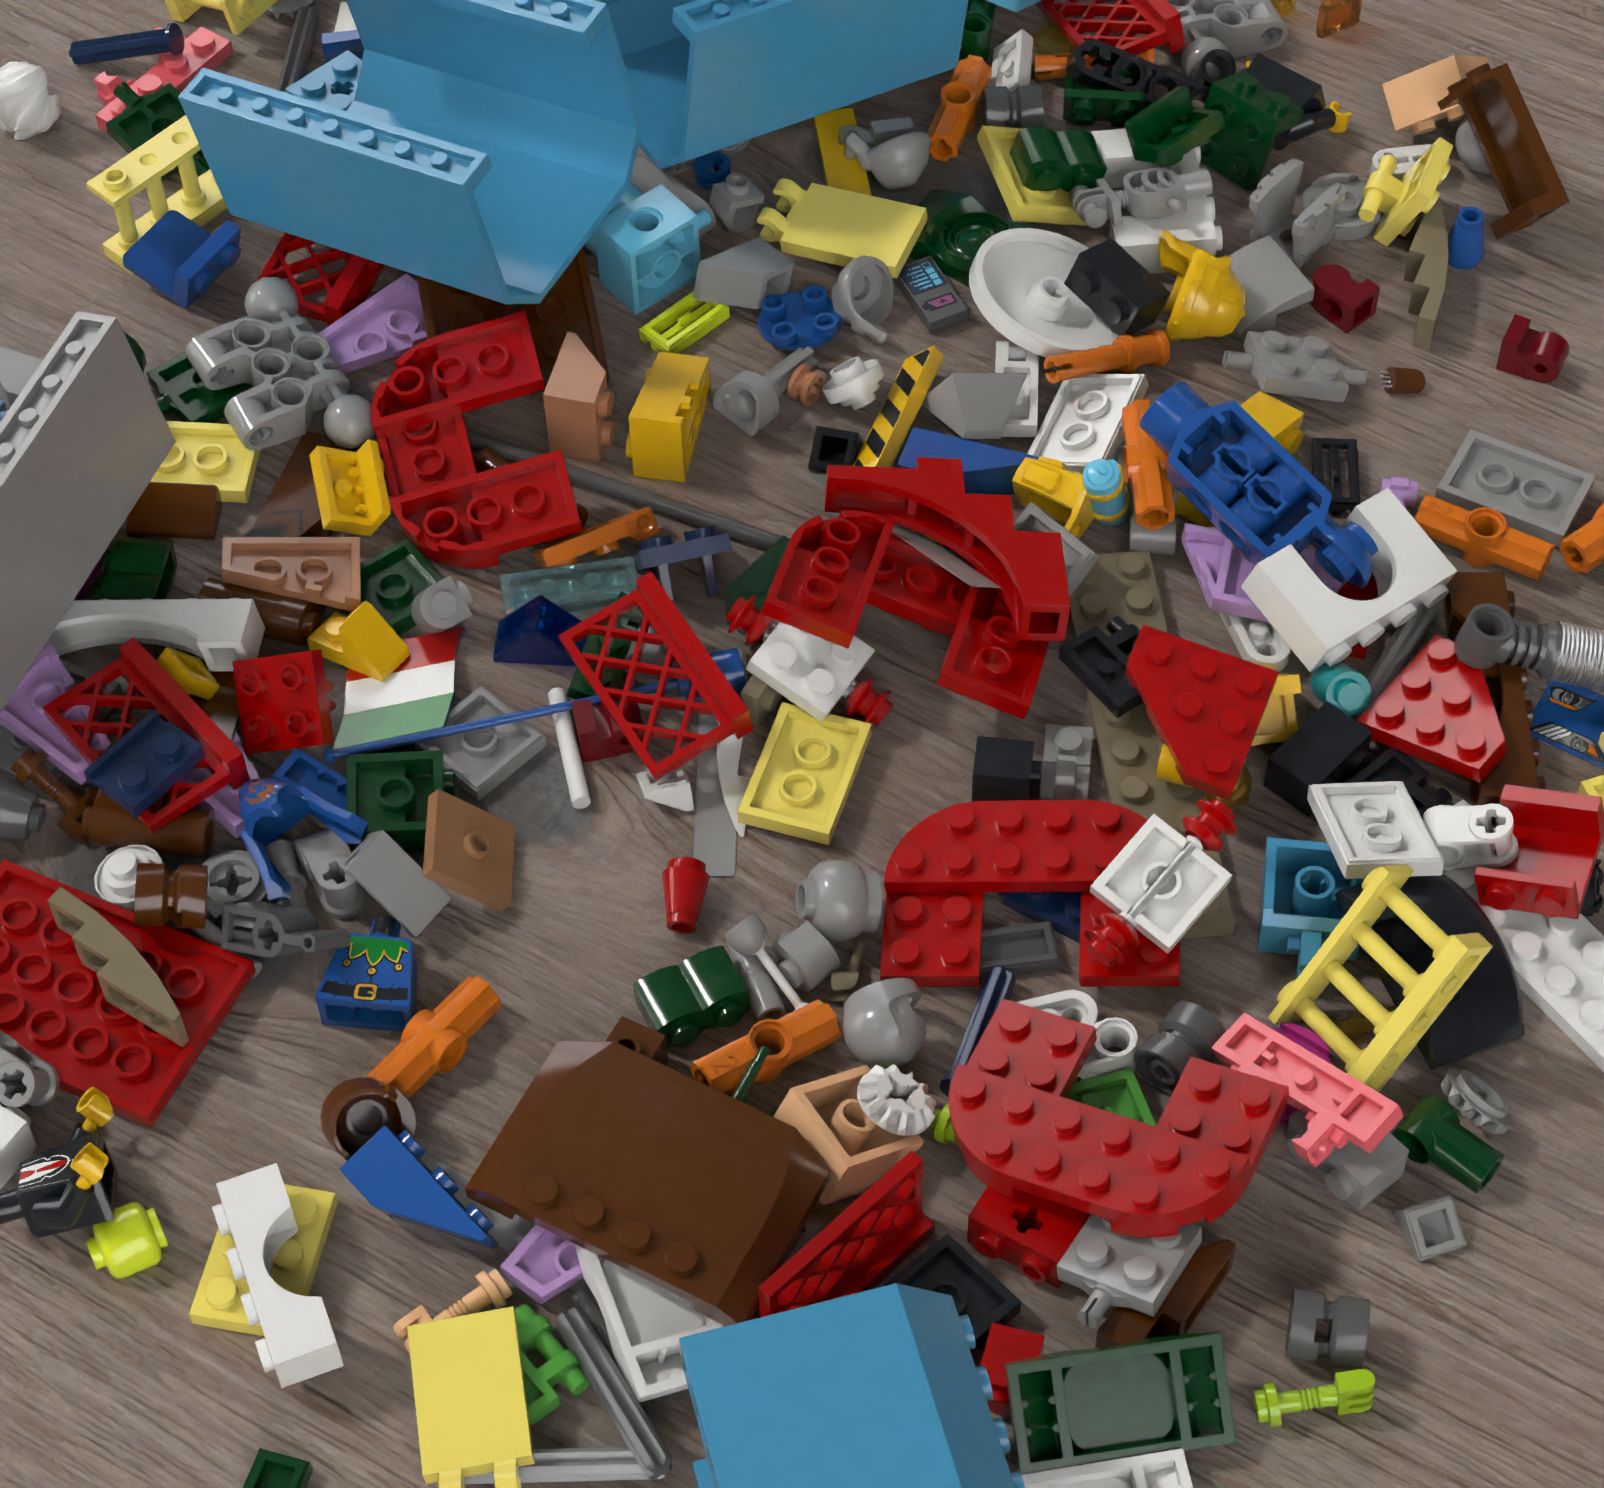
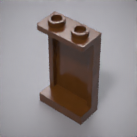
M1486 63L1465 74L1466 78L1450 85L1447 88L1449 94L1437 104L1440 110L1456 104L1461 105L1509 213L1490 224L1498 240L1533 225L1570 201L1508 63L1491 69L1489 63Z

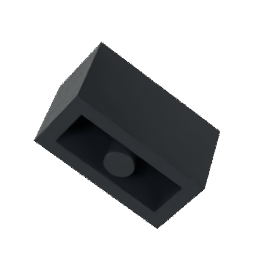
M1112 238L1079 253L1064 282L1118 336L1132 335L1154 324L1171 294Z
M1326 702L1268 757L1263 786L1309 817L1313 813L1307 800L1309 785L1344 783L1351 775L1355 776L1362 771L1371 760L1372 755L1368 751L1372 731L1329 702Z

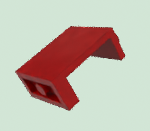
M1505 784L1500 797V804L1508 808L1512 813L1514 820L1512 833L1517 838L1519 851L1517 857L1506 866L1498 868L1476 867L1474 876L1480 905L1490 906L1497 910L1511 909L1538 913L1550 918L1565 917L1578 919L1604 837L1602 797Z

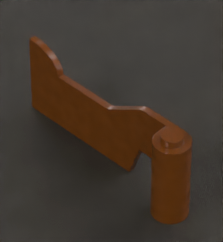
M306 431V434L302 435L254 526L289 497H292L321 518L309 457L310 453L317 445L357 452L360 448L346 449L335 445L326 435ZM322 529L313 537H331L333 531ZM208 578L205 581L198 596V599H253L265 626L263 637L298 646H305L308 643L307 638L321 625V617L327 607L326 605L225 583L215 578Z
M262 639V642H261V646H260V650H259V653H258V657H257V658H259V654H260V651H261V648H262V644H263V639ZM153 644L157 658L167 646ZM172 648V649L181 651V652H183V653H186V654L195 656V657H197V658H200V657H198V656H196V655H194V654H191V653H189V652H186V651H183V650H180V649H176V648ZM200 658V660L203 662V664H204V665L206 666V668L208 669L205 660L202 659V658ZM209 671L220 685V688L213 697L207 700L192 694L189 696L233 742L235 731H237L240 721L234 672ZM100 788L98 789L93 807L86 806L82 819V832L84 835H89L91 845L114 848L128 845H146L159 853L207 858L210 854L215 827L213 810L191 808L152 834L138 818H135L105 796ZM163 794L148 808L152 815L166 806L168 794Z

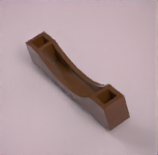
M1457 572L1446 585L1449 593L1443 598L1442 604L1447 637L1455 642V638L1468 614L1476 605L1482 603L1494 604L1506 610L1512 618L1514 617L1515 595L1513 591H1507L1504 572ZM1505 662L1502 664L1495 663L1492 667L1482 669L1490 692L1494 693L1493 703L1505 737L1506 754L1480 783L1471 779L1469 788L1472 806L1491 803L1500 804V797L1505 784L1546 789L1544 777L1537 776L1536 766H1538L1540 757L1539 741L1537 738H1531L1529 729L1533 724V704L1531 700H1525L1523 692L1527 686V668H1519L1517 664L1510 666ZM1491 817L1492 824H1497L1496 818Z

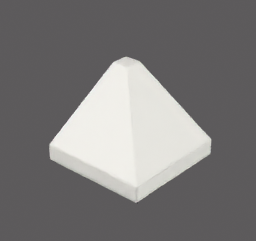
M683 766L678 767L657 781L653 780L648 771L636 774L637 782L645 799L686 812L694 810L690 781Z

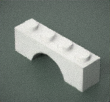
M277 1163L216 1183L222 1203L212 1206L221 1237L231 1233L236 1247L226 1250L235 1281L246 1278L250 1292L240 1296L249 1325L253 1326L260 1323L265 1336L264 1339L255 1341L264 1372L275 1369L281 1388L343 1367V1361L322 1297L302 1296L291 1293L280 1287L271 1278L272 1264L278 1251L286 1241L299 1231Z

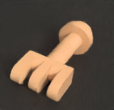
M495 1268L487 1274L482 1270L474 1276L479 1286L465 1295L462 1301L458 1300L457 1303L453 1304V1307L450 1306L433 1319L421 1304L397 1321L393 1326V1331L399 1339H404L408 1337L407 1326L478 1313L491 1303L496 1309L504 1308L507 1305L505 1300L513 1295V1293ZM407 1338L404 1342V1347L410 1354L409 1340Z

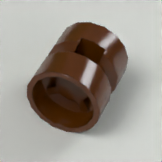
M138 863L135 883L134 926L163 928L166 922L171 920L177 928L205 929L208 866L180 865L175 872H170L166 864Z

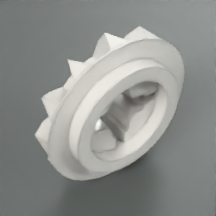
M894 1064L887 1069L875 1065L859 1081L857 1098L862 1110L872 1122L888 1132L902 1136L917 1135L924 1132L935 1118L933 1110L937 1101L927 1095L928 1084L917 1083L913 1079V1071L905 1075ZM890 1093H892V1095H894L895 1097L902 1096L906 1100V1102L901 1098H890L888 1100L887 1098L889 1097Z

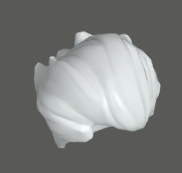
M27 61L8 62L0 68V129L7 130L10 133L15 132V140H25L38 133L46 132L63 113L59 97L56 94L51 96L48 94L47 72L43 70L42 66H36Z

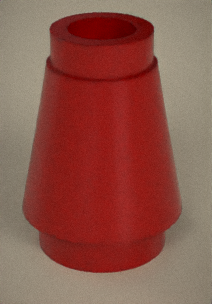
M690 857L673 858L668 861L667 869L662 872L667 919L666 927L670 931L690 933L696 929V922L710 880L709 874L706 873V864L701 860Z

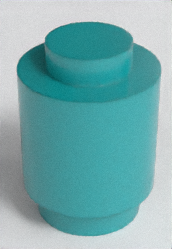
M1342 660L1332 667L1324 663L1313 672L1311 679L1312 692L1323 704L1329 702L1348 716L1359 713L1368 704L1371 695L1370 684L1365 676L1347 662Z

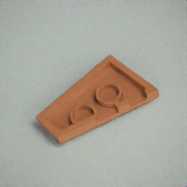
M223 537L222 582L353 612L361 604L360 537Z

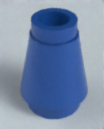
M1475 207L1462 208L1448 235V264L1456 269L1468 270L1474 268L1485 255L1484 215L1480 209Z

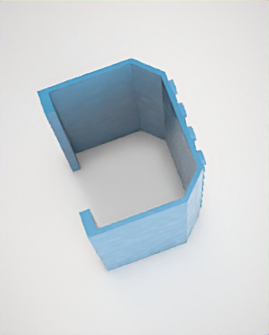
M346 0L364 47L355 100L346 111L206 68H202L178 96L231 215L504 304L541 303L630 185L642 130V123L607 3L596 0Z
M596 0L607 3L642 123L638 146L659 170L957 68L968 0Z
M895 1283L679 1338L682 1367L707 1458L692 1462L696 1488H1025L1020 1472L1010 1473L1004 1454L1010 1453V1443L1002 1418L992 1419L987 1401L993 1400L992 1387L987 1370L984 1365L975 1367L970 1349L976 1348L970 1319L967 1314L958 1316L951 1295Z

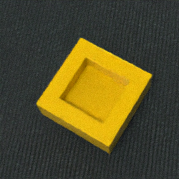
M166 647L156 660L188 695L192 694L210 700L220 688V685L200 658Z

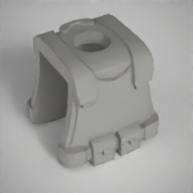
M1294 158L1288 160L1285 164L1280 163L1270 171V175L1267 174L1258 183L1257 190L1250 195L1249 209L1253 211L1254 229L1249 233V242L1252 243L1270 235L1296 267L1301 270L1309 263L1311 256L1319 248H1325L1334 239L1336 230L1332 228L1334 215L1339 209V205L1345 200L1347 188L1344 184L1337 182L1324 191L1299 216L1293 214L1295 194L1304 162ZM1287 236H1293V247L1284 245L1280 240Z

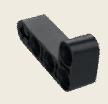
M1095 39L1082 42L1069 55L1066 63L1067 73L1071 79L1093 90L1146 93L1145 108L1159 100L1154 90L1157 84L1165 86L1169 92L1178 86H1186L1189 90L1191 101L1198 100L1205 105L1212 83L1218 81L1209 77L1206 71V63H1213L1219 68L1221 73L1220 80L1236 73L1235 59L1229 52L1222 49H1214L1206 53L1194 64L1187 78ZM1085 55L1091 57L1090 64L1093 65L1091 69L1085 67L1086 59L1083 58ZM1107 63H1110L1111 66L1108 69L1104 67ZM1118 69H1125L1131 73L1133 86H1126L1119 81Z

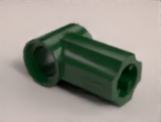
M968 0L961 42L962 48L960 49L958 61L966 59L968 55L979 56L983 58L984 62L987 61L996 4L986 0Z
M1432 1095L1424 1096L1392 1132V1135L1409 1150L1407 1158L1420 1164H1427L1431 1161L1475 1193H1478L1480 1190L1482 1191L1492 1180L1504 1158L1502 1153L1461 1126L1460 1120L1452 1107L1445 1101Z

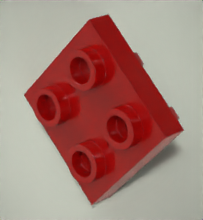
M322 650L232 662L245 754L334 743L330 712L335 710L336 703L328 700L327 693L333 691V684L325 680Z

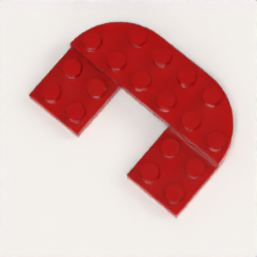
M525 311L429 338L410 348L394 362L397 369L391 374L386 383L380 381L372 403V425L378 439L391 496L389 498L391 507L406 538L424 556L435 562L455 568H489L500 565L498 555L583 531L561 449L483 472H477L463 412L546 388Z
M843 510L838 518L823 521L821 516L818 515L797 528L787 545L760 614L848 649L866 603L885 612L892 613L922 625L927 629L951 637L936 685L1024 720L1031 706L1049 641L1018 640L1012 616L996 588L971 587L913 546L892 534L896 520L883 515L864 511ZM969 565L970 567H972L973 569H975L977 572H979L980 574H982L979 569H977L976 567H974V566H972V565Z
M1096 800L973 801L954 804L926 817L901 839L894 849L885 871L884 886L886 897L880 980L909 978L914 980L918 987H980L985 893L1081 892L1080 987L1180 986V940L1167 954L1135 928L1140 945L1138 948L1125 946L1121 951L1125 958L1123 965H1118L1114 962L1109 966L1104 965L1094 958L1086 948V945L1089 943L1084 933L1086 929L1099 931L1103 926L1099 919V914L1101 912L1117 914L1090 893V887L1148 820L1120 805Z
M1002 998L966 1066L957 1065L949 1089V1111L955 1141L965 1158V1164L980 1181L998 1193L1012 1199L1015 1198L1018 1190L1108 1219L1110 1220L1111 1232L1138 1238L1179 1235L1178 1227L1194 1223L1203 1218L1208 1224L1228 1211L1238 1201L1249 1185L1289 1100V1086L1190 1057L1155 1127L1067 1098L1097 1040L1094 1026Z

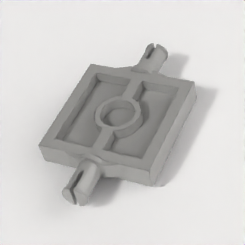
M1271 330L1264 333L1248 331L1243 344L1246 353L1226 350L1222 360L1224 369L1244 370L1251 373L1258 381L1261 391L1272 394L1344 402L1349 390L1348 384L1364 386L1367 380L1366 368L1343 366L1342 363L1337 361L1329 341L1316 336L1300 338L1285 336L1280 332Z
M1091 1214L1057 1264L1058 1280L1081 1288L1090 1296L1082 1309L1077 1313L1078 1320L1084 1326H1087L1089 1323L1090 1328H1096L1109 1306L1129 1307L1154 1317L1201 1244V1227L1188 1224L1178 1227L1179 1235L1138 1238L1111 1232L1110 1220Z

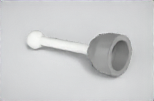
M756 912L746 917L724 934L728 943L739 954H756L795 1007V1010L809 1004L802 1002L764 950L768 932Z

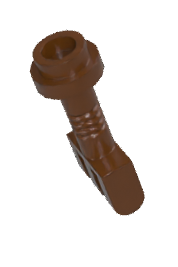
M31 748L27 749L10 768L17 774L15 780L23 785L30 779L42 791H46V794H49L67 812L57 825L77 843L84 845L89 840V835L83 834L82 825L78 822H82L86 806L93 807L98 791L91 787L80 798L71 789H67V786H64L62 782L60 783V780L43 766L48 757L42 751L36 753Z

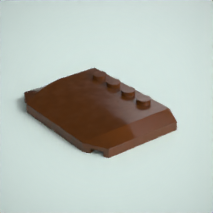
M557 1041L465 1187L467 1198L510 1219H513L516 1214L693 1302L695 1311L725 1326L751 1320L759 1306L758 1287L783 1264L829 1183L830 1171L796 1127L615 1041Z

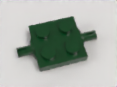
M122 82L121 86L117 85L114 89V95L126 105V108L122 113L106 122L107 133L128 154L186 115L178 98L181 93L171 83H168L154 93L139 96L126 82ZM202 150L193 155L198 176H201L210 169L207 161L202 157ZM178 166L161 177L162 181L179 170Z
M185 352L146 372L149 384L160 395V397L156 398L162 414L170 412L180 417L183 422L215 423L225 417V406L234 396L252 388L248 383H241L219 390L208 389L191 365Z

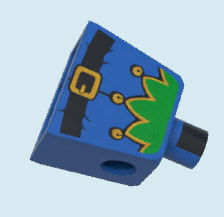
M387 916L376 917L372 921L369 935L350 933V946L336 949L315 997L323 1025L403 1032L407 1023L417 1013L418 968L413 941L408 938L399 937L401 924L396 919Z

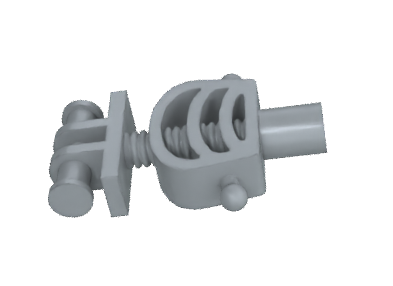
M1170 166L1128 173L1123 178V191L1119 190V192H1113L1104 178L1095 179L1096 188L1089 189L1085 185H1077L1070 192V200L1078 216L1090 228H1099L1108 219L1116 227L1123 225L1121 208L1124 209L1126 207L1130 214L1141 219H1157L1186 211V199L1212 194L1213 186L1208 169L1177 175Z

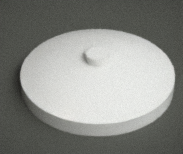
M1015 228L994 234L979 248L969 272V286L972 297L987 321L1013 343L1032 353L1048 357L1050 355L1056 356L1111 345L1119 337L1064 284L1079 253L1089 249L1085 245L1069 237L1047 230Z

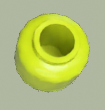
M130 1202L116 1208L113 1220L92 1225L95 1237L85 1240L96 1269L107 1266L110 1274L117 1279L126 1278L158 1264L162 1258L161 1248L168 1246L154 1208L145 1210L143 1205L138 1202Z

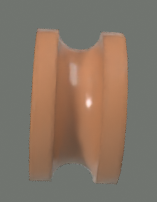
M802 363L796 368L790 378L787 396L792 400L801 398L802 405L811 407L818 401L823 392L822 387L826 383L825 372L818 369L813 371L811 365Z

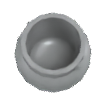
M829 859L818 863L809 872L807 880H800L796 891L797 915L799 919L808 920L828 941L845 942L854 939L861 933L875 932L882 912V886L877 871L862 869L858 864L844 859Z

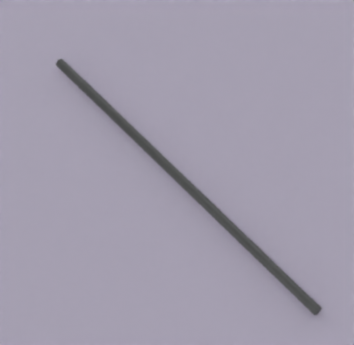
M351 389L347 392L348 395H358L367 399L371 404L373 403L374 397ZM467 429L473 450L480 451L488 447L511 463L542 455ZM566 463L570 482L640 507L650 506L652 511L702 528L715 526L717 533H729L731 538L784 555L790 538Z

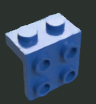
M170 210L123 255V266L187 309L200 295L205 294L210 289L213 282L226 269L232 267L241 254V248L239 247L241 228L227 219L213 234H210L178 211Z

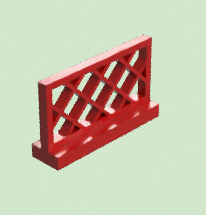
M1042 0L1035 4L1075 49L1082 42L1090 39L1102 41L1135 56L1160 45H1163L1171 54L1186 48L1180 13L1167 0H1092L1091 3H1078L1079 0H1066L1065 2ZM1104 1H1118L1116 4H1103ZM1069 15H1082L1080 19L1068 18ZM1094 16H1108L1106 20L1093 19ZM1120 17H1134L1132 21L1119 20ZM1084 32H1097L1095 36L1082 35ZM1110 33H1123L1122 37L1108 36ZM1136 34H1148L1143 37H1134ZM1085 55L1083 58L1090 64L1091 57ZM1107 63L1104 67H1109L1111 64Z
M285 232L256 281L263 277L287 278L290 285L295 289L299 300L297 314L327 322L328 326L365 302L384 269V264L335 248L315 255L311 245L317 242ZM302 248L306 249L309 255L308 258L287 265L285 258L288 253ZM343 258L345 266L342 270L325 275L321 265ZM313 268L316 269L320 278L297 285L293 275ZM325 289L328 294L322 306L306 302L303 298L305 295Z
M650 571L635 580L637 589L558 635V637L653 780L657 781L734 734L737 739H740L754 729L747 707L654 574ZM637 606L644 616L640 632L617 628L619 617ZM650 626L655 634L648 633ZM589 634L605 636L600 656L581 653L575 643ZM613 638L637 642L631 661L608 657ZM645 643L665 646L667 655L664 666L640 662ZM673 661L676 662L679 668L672 667ZM589 664L596 665L595 673L593 672ZM605 667L628 671L623 690L607 688L602 685L601 681ZM637 672L661 676L656 695L632 692ZM669 678L689 681L692 686L688 701L664 697ZM697 696L701 698L703 703L696 702ZM612 699L620 700L619 707H617ZM629 702L652 705L647 725L627 722L625 714ZM661 707L685 711L680 731L656 727ZM693 712L712 715L719 724L718 727L704 735L688 732ZM636 734L644 735L643 742L640 741ZM657 737L677 741L674 753L656 764L649 754L652 738Z
M133 637L118 647L121 655L120 658L42 708L45 716L90 765L107 751L92 749L90 745L93 734L117 735L116 743L136 725L129 724L133 708L153 709L162 720L171 722L203 746L205 757L194 767L207 768L213 775L200 784L183 783L184 775L164 793L171 794L168 805L153 815L146 809L138 819L153 834L227 784L235 791L245 782L249 781L250 778L244 755L239 748ZM120 676L129 684L126 696L103 694L104 687ZM75 705L90 706L87 721L66 720L62 713ZM99 708H123L120 723L96 722Z
M911 1150L758 1287L760 1314L756 1318L871 1290L935 1233V1223L922 1212L923 1160Z

